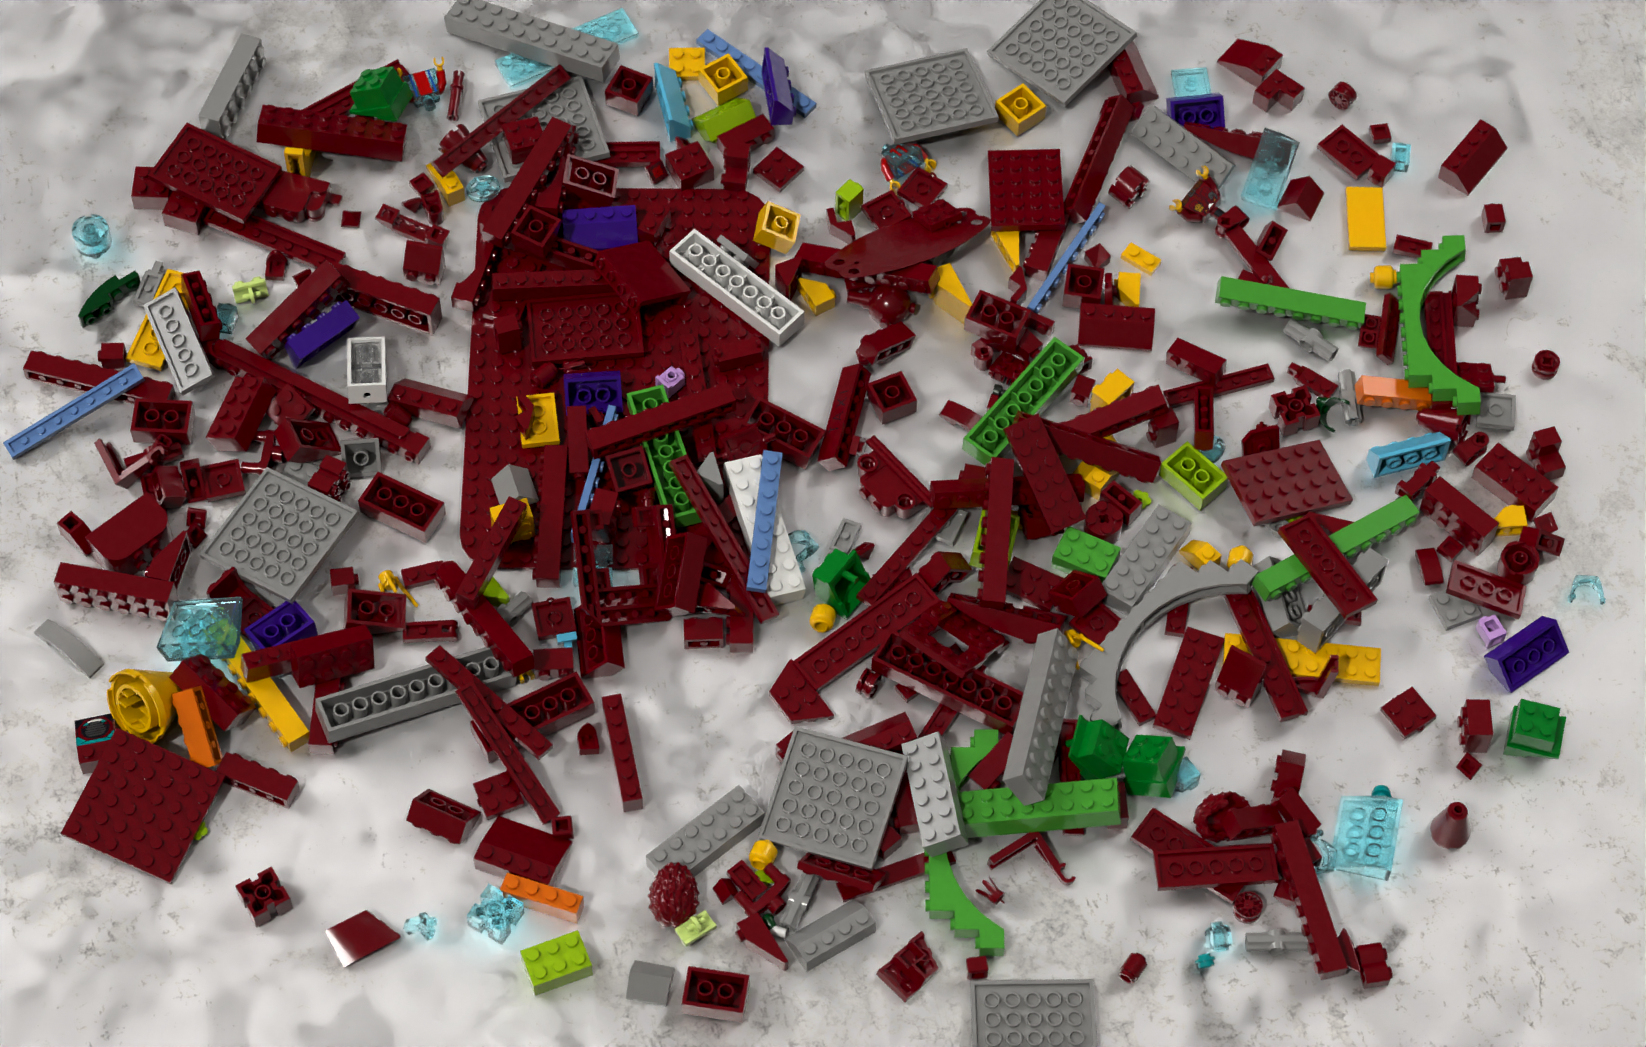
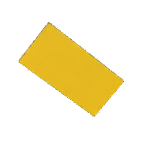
M1346 187L1349 250L1386 251L1383 189L1381 187Z

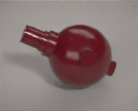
M878 285L872 292L848 291L847 303L859 305L862 309L868 310L872 319L879 323V326L883 329L891 324H896L900 321L904 322L909 314L915 313L916 303H912L907 290Z

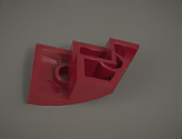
M368 910L326 930L344 967L401 938L399 933L389 928L386 923L377 919Z
M922 931L909 940L908 944L876 973L904 1002L908 1001L939 969L936 961L932 958L931 949L926 945L925 935Z

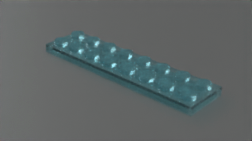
M623 8L572 28L618 43V45L638 38V32ZM513 53L495 60V65L510 90L539 79L555 68Z

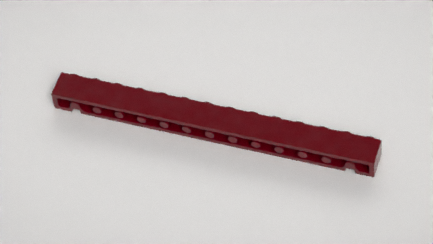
M219 338L201 342L209 363L215 368L223 369L233 377H265L275 388V396L279 394L287 383H291L299 392L304 393L307 396L306 399L316 408L312 415H318L326 422L338 425L344 431L349 430L361 439L379 438L381 447L386 448L394 455L398 454L404 457L408 462L420 464L431 448L429 437L418 432L414 433L410 431V428L361 404H349L348 398L237 344Z

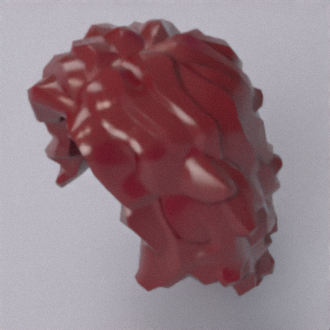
M1228 791L1217 795L1210 794L1207 798L1203 799V802L1195 810L1193 823L1196 824V831L1203 840H1210L1215 843L1225 840L1229 841L1230 838L1220 820L1229 809L1250 806L1249 802L1245 800L1244 796H1240L1236 792Z
M673 862L667 863L658 871L657 876L654 877V882L649 887L650 893L647 896L649 897L650 905L648 908L660 925L677 928L697 913L696 908L700 904L698 901L700 893L697 889L694 875L687 869L686 865H682L679 862L676 864Z

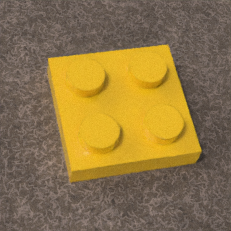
M669 48V68L676 71L677 77H680L681 81H699L698 69L705 66V48Z

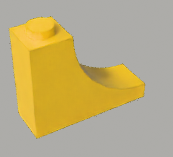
M285 147L284 156L287 172L310 177L316 150Z

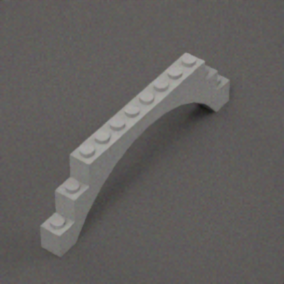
M1242 559L1236 564L1234 563L1229 568V571H1226L1211 560L1206 565H1202L1198 573L1181 561L1175 566L1173 565L1169 569L1168 574L1163 579H1159L1155 587L1144 595L1143 600L1138 605L1133 606L1129 615L1126 618H1122L1118 626L1106 635L1105 640L1101 644H1098L1104 648V651L1101 652L1094 648L1088 658L1086 657L1081 661L1079 666L1081 677L1091 683L1085 689V699L1088 704L1096 709L1091 714L1090 721L1103 719L1118 731L1122 728L1117 704L1118 676L1131 646L1146 628L1174 608L1196 599L1220 594H1248L1254 588L1252 582L1259 571Z

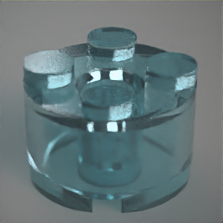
M91 214L89 217L82 216L74 222L72 236L75 247L80 254L97 259L109 250L112 244V237L107 221L103 217Z

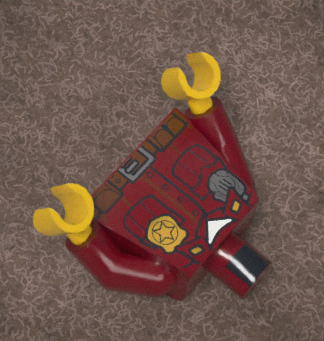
M1201 166L1204 170L1203 174L1196 170V175L1203 177V179H1199L1182 201L1179 199L1172 200L1176 204V208L1173 205L1169 206L1171 211H1177V214L1186 222L1206 223L1211 216L1218 220V217L1225 213L1218 208L1221 204V195L1216 183L1208 175L1209 169L1206 166Z

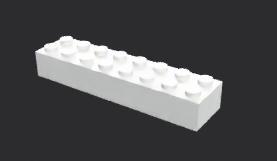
M693 229L669 251L670 264L777 346L780 347L804 325L805 311L696 229Z
M761 454L725 462L723 468V476L749 555L751 554L760 480ZM778 503L776 504L766 592L774 605L804 599L806 591Z

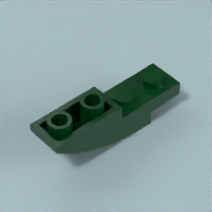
M133 271L120 280L114 275L99 286L80 310L78 317L81 327L84 328L91 325L99 318L108 315L114 310L113 303L115 301H119L123 296L137 290L141 283L138 273Z

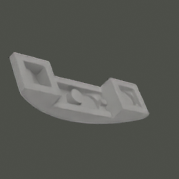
M49 619L34 632L47 645L51 644L71 660L76 668L88 678H91L104 666L98 657L81 641Z

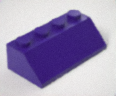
M765 47L761 74L771 125H792L793 117H796V106H793L794 95L790 93L791 80L787 78L789 77V68L785 66L782 57L770 48Z
M635 205L563 210L564 240L598 251L638 243Z
M347 300L343 303L337 302L331 307L332 310L327 314L326 312L321 313L316 318V322L313 324L307 323L301 328L302 331L300 333H293L286 339L287 342L284 347L295 369L355 328L360 317Z
M1541 616L1484 655V658L1492 675L1508 692L1512 693L1567 655L1569 650L1557 620Z

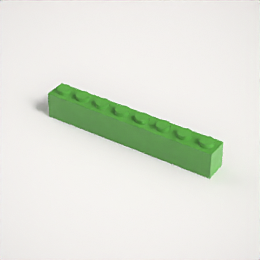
M1221 276L1217 282L1215 303L1223 307L1235 306L1240 310L1251 309L1261 314L1268 312L1278 317L1290 316L1295 320L1306 319L1312 323L1323 322L1333 327L1345 326L1349 330H1357L1364 324L1366 302Z

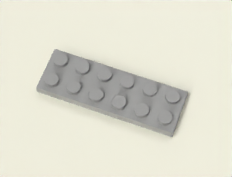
M1153 104L1149 105L1131 132L1134 137L1195 182L1203 179V177L1196 175V170L1203 174L1204 170L1201 166L1208 167V175L1212 177L1218 190L1236 166Z
M174 287L143 305L179 392L185 395L215 378L178 289Z

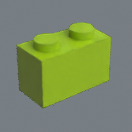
M849 179L835 192V214L845 221L853 220L862 211L861 205H863L864 188L859 183Z

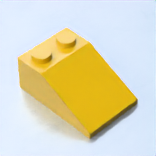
M951 264L939 266L937 268L940 279L933 293L928 294L930 299H933L938 307L964 324L965 316L972 303Z

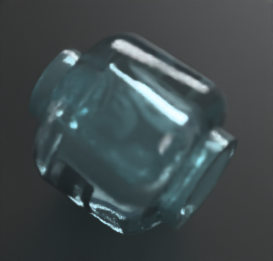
M1222 921L1210 923L1211 927L1204 931L1207 947L1212 949L1213 952L1229 950V946L1233 944L1230 927L1223 925Z

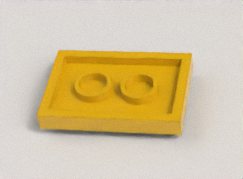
M554 392L526 395L534 405L535 417L530 438L526 440L521 434L522 448L559 445L560 439ZM517 399L518 414L523 411L519 408Z

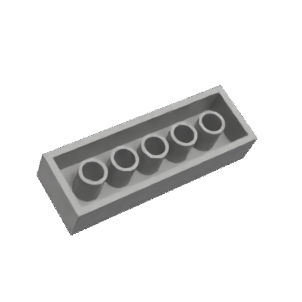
M243 33L240 34L198 115L202 130L224 140L226 136H229L231 126L237 121L240 109H243L247 95L251 94L254 81L258 80L259 72L266 64L264 47L260 38Z
M1158 504L1103 581L1102 585L1107 596L1101 602L1128 616L1133 606L1138 605L1143 600L1144 595L1150 591L1189 536L1192 523Z
M1369 548L1365 553L1361 552L1354 565H1350L1373 592L1382 582L1389 560ZM1325 593L1321 600L1317 599L1312 610L1310 612L1306 611L1301 617L1302 624L1297 630L1299 634L1296 641L1316 654L1346 621Z
M935 732L901 744L903 755L909 757L906 769L922 845L930 857H934L969 845L945 739L939 732Z
M738 785L646 855V866L657 876L658 871L667 863L673 862L676 864L679 862L682 865H686L687 869L695 877L762 825L765 812Z

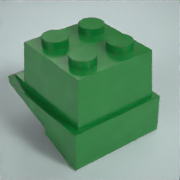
M393 66L380 67L373 70L366 69L361 73L350 91L354 104L349 112L350 114L377 117L380 120L397 121L411 100L413 93L407 82L401 80Z
M836 548L825 557L821 566L817 567L812 574L815 596L833 607L836 614L846 620L862 603L856 599V596L871 579L855 550H852L848 555Z
M1521 699L1517 706L1514 705L1510 714L1503 755L1559 759L1566 722L1565 716H1559L1560 708Z
M1079 715L1073 739L1066 740V746L1070 748L1068 757L1080 770V774L1085 780L1105 779L1121 772L1129 738L1103 719L1087 721L1083 715Z
M1136 734L1122 762L1125 773L1123 782H1125L1128 795L1171 798L1178 780L1177 775L1186 750L1185 746H1176L1172 737Z

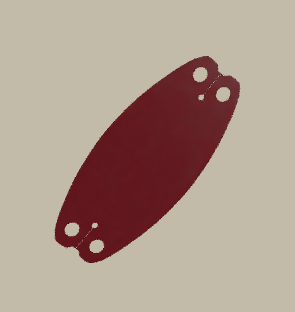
M956 208L967 213V215L962 216L963 219L959 220L961 223L956 221L949 228L942 227L931 232L915 219L909 218L882 227L853 241L833 254L825 262V266L829 269L840 271L839 274L845 278L865 277L905 268L932 259L958 247L984 230L990 224L991 219L975 214L976 211L971 208ZM981 220L983 223L980 225H973L971 224V221ZM835 260L845 261L842 265L833 264ZM851 269H859L860 273L850 274L848 271Z

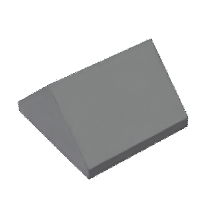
M379 438L340 440L342 461L347 463L349 478L375 476L377 472L382 473Z
M711 452L697 473L713 500L721 504L723 502V482L714 452Z
M508 464L491 479L499 505L505 504L509 496L517 500L527 498L529 505L539 501L527 468Z
M635 960L629 973L626 999L666 1007L675 968Z

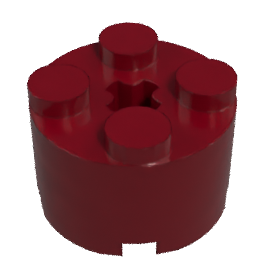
M1130 165V167H1126L1118 175L1115 186L1111 185L1108 194L1124 207L1130 209L1135 204V199L1138 196L1141 198L1147 191L1146 186L1150 180Z
M1103 500L1090 506L1085 514L1084 532L1111 544L1116 543L1121 536L1123 513L1115 505Z
M1513 541L1507 544L1501 552L1497 564L1499 576L1523 585L1528 584L1536 574L1540 561L1539 553L1532 545L1530 547L1523 541Z

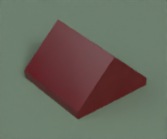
M1310 176L1292 179L1277 209L1311 222L1324 196V192Z
M798 256L775 265V286L778 292L790 301H792L797 290V279L802 278L803 257Z

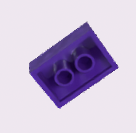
M1220 93L1166 98L1167 115L1183 127L1185 122L1207 124L1212 129H1214V126L1225 127L1223 95Z
M620 370L564 374L566 416L567 406L586 405L588 414V409L593 406L597 408L598 412L606 413L608 405L616 406V413L623 412Z
M285 601L244 629L256 650L318 635L315 622L296 601L293 604Z

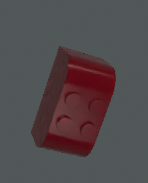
M146 492L85 536L92 558L104 570L135 575L139 571L146 569L152 559L173 540V534L167 513Z

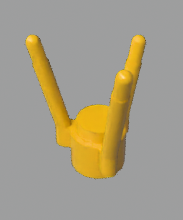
M385 570L379 574L380 583L378 587L380 592H385L386 589L397 593V585L406 594L410 602L415 607H418L417 602L391 570Z
M1073 629L1064 631V635L1074 648H1078L1081 645V641H1084L1101 652L1104 651V648L1086 638L1082 633L1078 634ZM1078 661L1076 662V669H1077V670L1080 669V668H1079Z

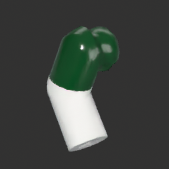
M765 914L762 920L771 934L786 938L787 928L777 926L772 914Z

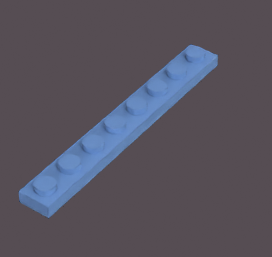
M708 29L696 39L698 46L705 48L707 52L717 59L729 53L746 74L748 80L764 90L761 74L762 66ZM791 86L790 93L794 95L793 106H796V113L806 118L816 108V102Z
M1101 202L1098 203L1031 300L1027 309L1037 314L1040 312L1043 306L1041 303L1043 300H1048L1052 293L1050 291L1052 287H1057L1061 280L1059 278L1060 275L1066 274L1069 262L1075 261L1079 254L1077 252L1078 249L1084 248L1088 241L1086 239L1087 236H1092L1097 228L1095 226L1096 223L1102 222L1105 217L1103 212L1106 205Z
M134 363L6 440L3 444L13 460L139 385L145 379Z
M608 405L603 425L610 421L619 420V414H616V406ZM605 456L595 460L594 458L592 459L578 510H589L595 488H599L600 485L599 474L604 471ZM571 530V542H572V543H574L573 530Z
M763 450L747 591L766 593L782 453Z

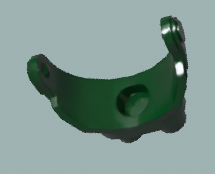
M1318 397L1316 399V407L1321 415L1320 422L1330 432H1335L1336 430L1329 427L1326 422L1327 413L1337 403L1349 405L1350 402L1336 397Z

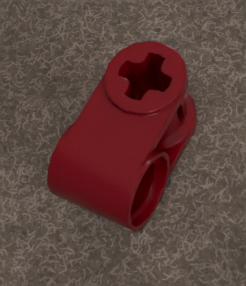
M438 190L425 195L419 194L428 222L431 225L442 224L444 213Z
M1233 206L1229 211L1218 217L1215 234L1219 238H1225L1226 232L1238 226L1244 228L1250 218L1238 206Z
M1476 432L1465 441L1459 443L1452 453L1464 466H1468L1485 454L1489 437L1484 432Z

